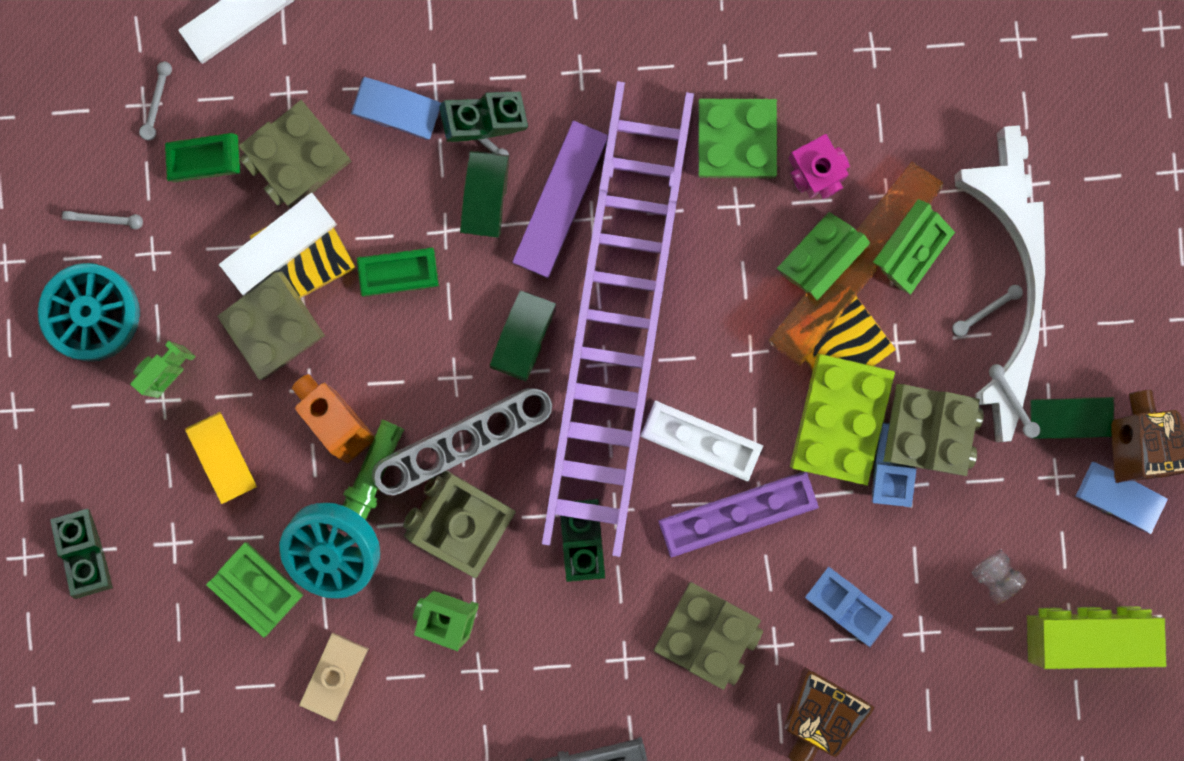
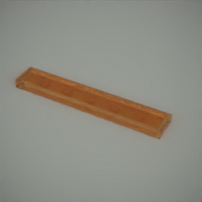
M911 161L856 230L859 233H863L870 244L818 300L810 293H805L769 338V344L801 366L879 267L873 261L916 201L920 199L930 204L943 188V182Z

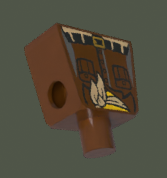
M1152 390L1129 393L1132 415L1115 419L1111 424L1115 483L1184 474V424L1181 414L1177 410L1157 412Z
M804 667L784 723V728L798 737L788 758L792 761H813L819 749L836 758L871 715L875 707Z

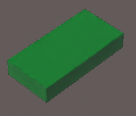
M226 133L165 143L167 181L182 182L240 173L237 134Z
M434 248L356 258L362 297L439 287Z

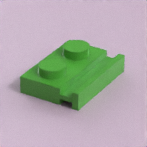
M920 199L916 201L873 261L900 290L911 295L955 233L943 218L931 209L932 206L929 203Z
M828 212L777 269L783 277L818 300L864 251L870 242L863 233L857 232L851 225Z
M168 341L165 346L169 350L164 356L157 354L153 359L148 356L136 367L133 372L136 378L130 385L141 395L159 398L184 370L180 365L185 359L193 360L196 356L185 346Z
M247 542L236 551L214 578L206 584L263 638L268 636L272 629L304 596L295 585Z

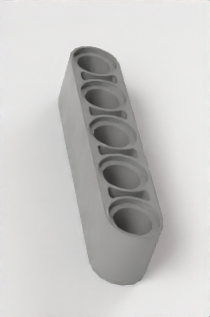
M522 389L381 459L372 470L373 483L385 494H400L544 422L551 414V399L542 390ZM530 395L537 396L541 403L540 411L533 417L526 416L522 408L524 400ZM500 412L506 419V427L501 433L492 434L488 430V419L492 414ZM466 430L471 435V445L467 450L458 452L453 448L452 437L456 432ZM423 448H432L437 456L435 464L428 469L419 468L416 462L418 452ZM390 465L397 466L401 471L399 483L392 487L384 486L380 479L382 470Z

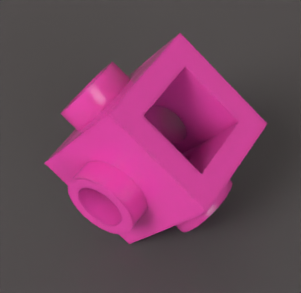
M827 134L791 152L788 157L794 168V171L790 173L794 184L800 193L806 191L810 199L818 194L821 195L822 199H826L843 189L841 182L849 175L846 169L850 165L843 150L840 147L834 149ZM815 166L821 167L825 173H819Z

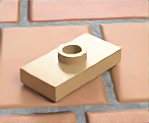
M333 632L299 706L335 722L369 648Z

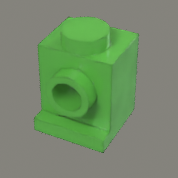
M433 590L425 599L420 598L415 607L413 620L417 621L414 636L458 651L470 638L479 604L473 601L467 603ZM442 615L448 616L450 619H445Z

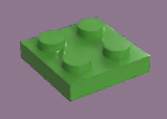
M699 99L698 178H776L777 99Z

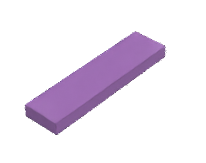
M576 121L572 122L512 262L514 265L549 279L607 143V134Z
M803 471L660 519L658 522L669 555L672 558L817 509L819 506L808 474Z

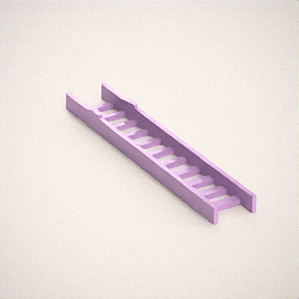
M617 81L542 540L543 545L550 546L555 515L616 524L612 556L617 557L621 556L694 93L686 92L680 129L619 120L625 82ZM617 131L678 141L674 167L614 158ZM613 170L670 178L668 187H671L668 205L607 195L609 179L613 177ZM605 206L666 216L662 243L601 233ZM599 244L660 254L656 281L595 271ZM593 282L653 291L650 319L590 310L589 303ZM591 320L647 329L644 356L582 347L586 321ZM580 359L642 369L638 393L577 383ZM574 399L635 409L632 431L570 422ZM574 438L629 447L626 470L564 460L567 439ZM561 476L623 486L620 509L558 499Z

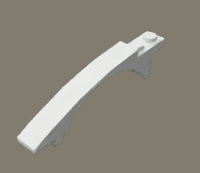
M1019 125L1003 127L997 133L1000 166L961 169L954 176L957 188L982 202L1006 227L1014 240L1023 263L1027 283L1026 317L1017 346L1003 367L1005 371L1004 377L1023 407L1039 339L1045 279L1043 202L1027 203V198L1032 195L1031 177L1029 174H1025L1023 159L1028 157V142L1026 136H1021ZM992 379L975 396L980 399L979 405L992 404L995 442L1011 441L1019 416L998 381Z

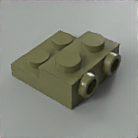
M302 100L272 124L268 121L239 145L245 153L239 158L253 176L259 172L269 182L264 187V190L278 206L285 202L290 209L311 192L314 193L352 162Z
M896 384L883 461L946 474L967 476L968 469L973 468L977 460V450L972 446L974 431L981 427L984 419L983 410L979 408L980 399L950 392Z
M446 470L427 481L424 487V494L427 495L420 509L416 507L411 509L405 518L403 527L407 531L404 537L416 546L476 579L516 511Z
M690 581L653 651L724 690L727 683L734 686L740 678L745 665L739 661L745 649L748 648L753 651L763 633V630L758 628L761 620Z

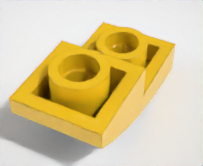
M221 412L185 428L221 504L257 487Z

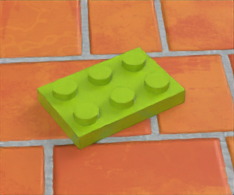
M817 353L790 467L868 486L895 371Z

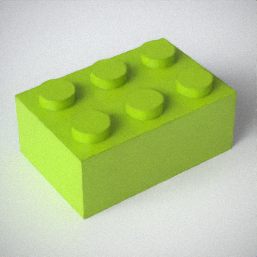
M1139 606L1117 607V614H1112V610L1102 609V607H1078V614H1072L1071 610L1047 607L1038 608V615H1027L1028 662L1041 668L1166 667L1165 618L1153 616L1152 609H1142Z

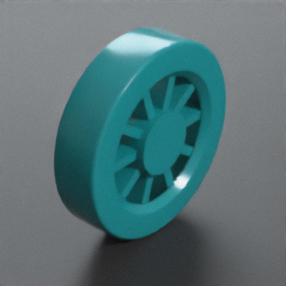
M81 263L61 270L46 284L38 303V322L45 339L56 351L76 360L95 362L115 356L130 343L139 324V302L130 283L116 271L98 264ZM87 283L86 296H83L78 285ZM96 283L105 285L104 289L95 298ZM69 291H72L76 298L73 302L64 299ZM114 292L119 302L105 305L106 299ZM62 304L70 307L68 314L60 315ZM122 309L121 323L107 318V312ZM72 320L74 323L65 331L62 322ZM104 322L118 327L117 331L110 338H108L102 328ZM82 328L81 342H78L73 337ZM92 329L97 333L101 343L91 344Z
M315 503L302 508L293 516L280 538V558L289 576L306 591L324 598L339 599L357 594L368 584L380 561L379 541L369 523L355 511L334 503ZM326 524L333 526L331 531H328ZM340 529L346 532L348 535L344 537L341 533H339ZM357 543L358 547H353L351 545Z

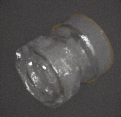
M1002 549L987 557L972 571L975 579L989 588V596L996 604L1009 599L1027 582L1020 571L1012 569L1009 565L1010 559Z

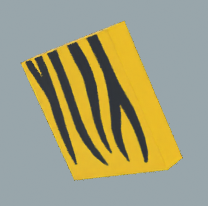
M333 227L277 272L284 273L301 299L356 269ZM260 230V231H258V232H256V233L250 235V238L252 239V238L255 237L257 234H259L262 230Z
M850 287L786 333L812 370L817 353L874 366L896 350Z

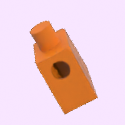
M310 374L304 375L293 384L291 389L301 400L296 405L295 410L332 455L348 464L372 444L375 435L336 390L325 382L318 385Z

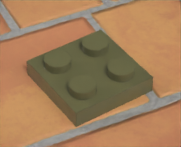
M276 272L217 316L259 380L268 378L325 337L283 272Z

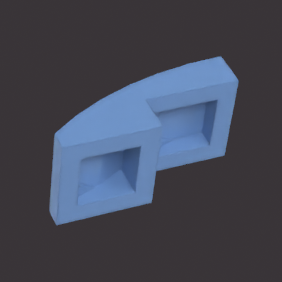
M363 77L351 114L378 125L392 127L421 139L429 140L441 102L387 83Z
M883 422L875 453L872 503L912 507L917 469L883 461L890 423Z
M1096 462L1091 463L1075 496L1102 512L1114 515L1135 528L1150 534L1168 500L1135 481L1115 483L1114 471Z
M830 567L826 569L805 597L869 648L893 618V615Z

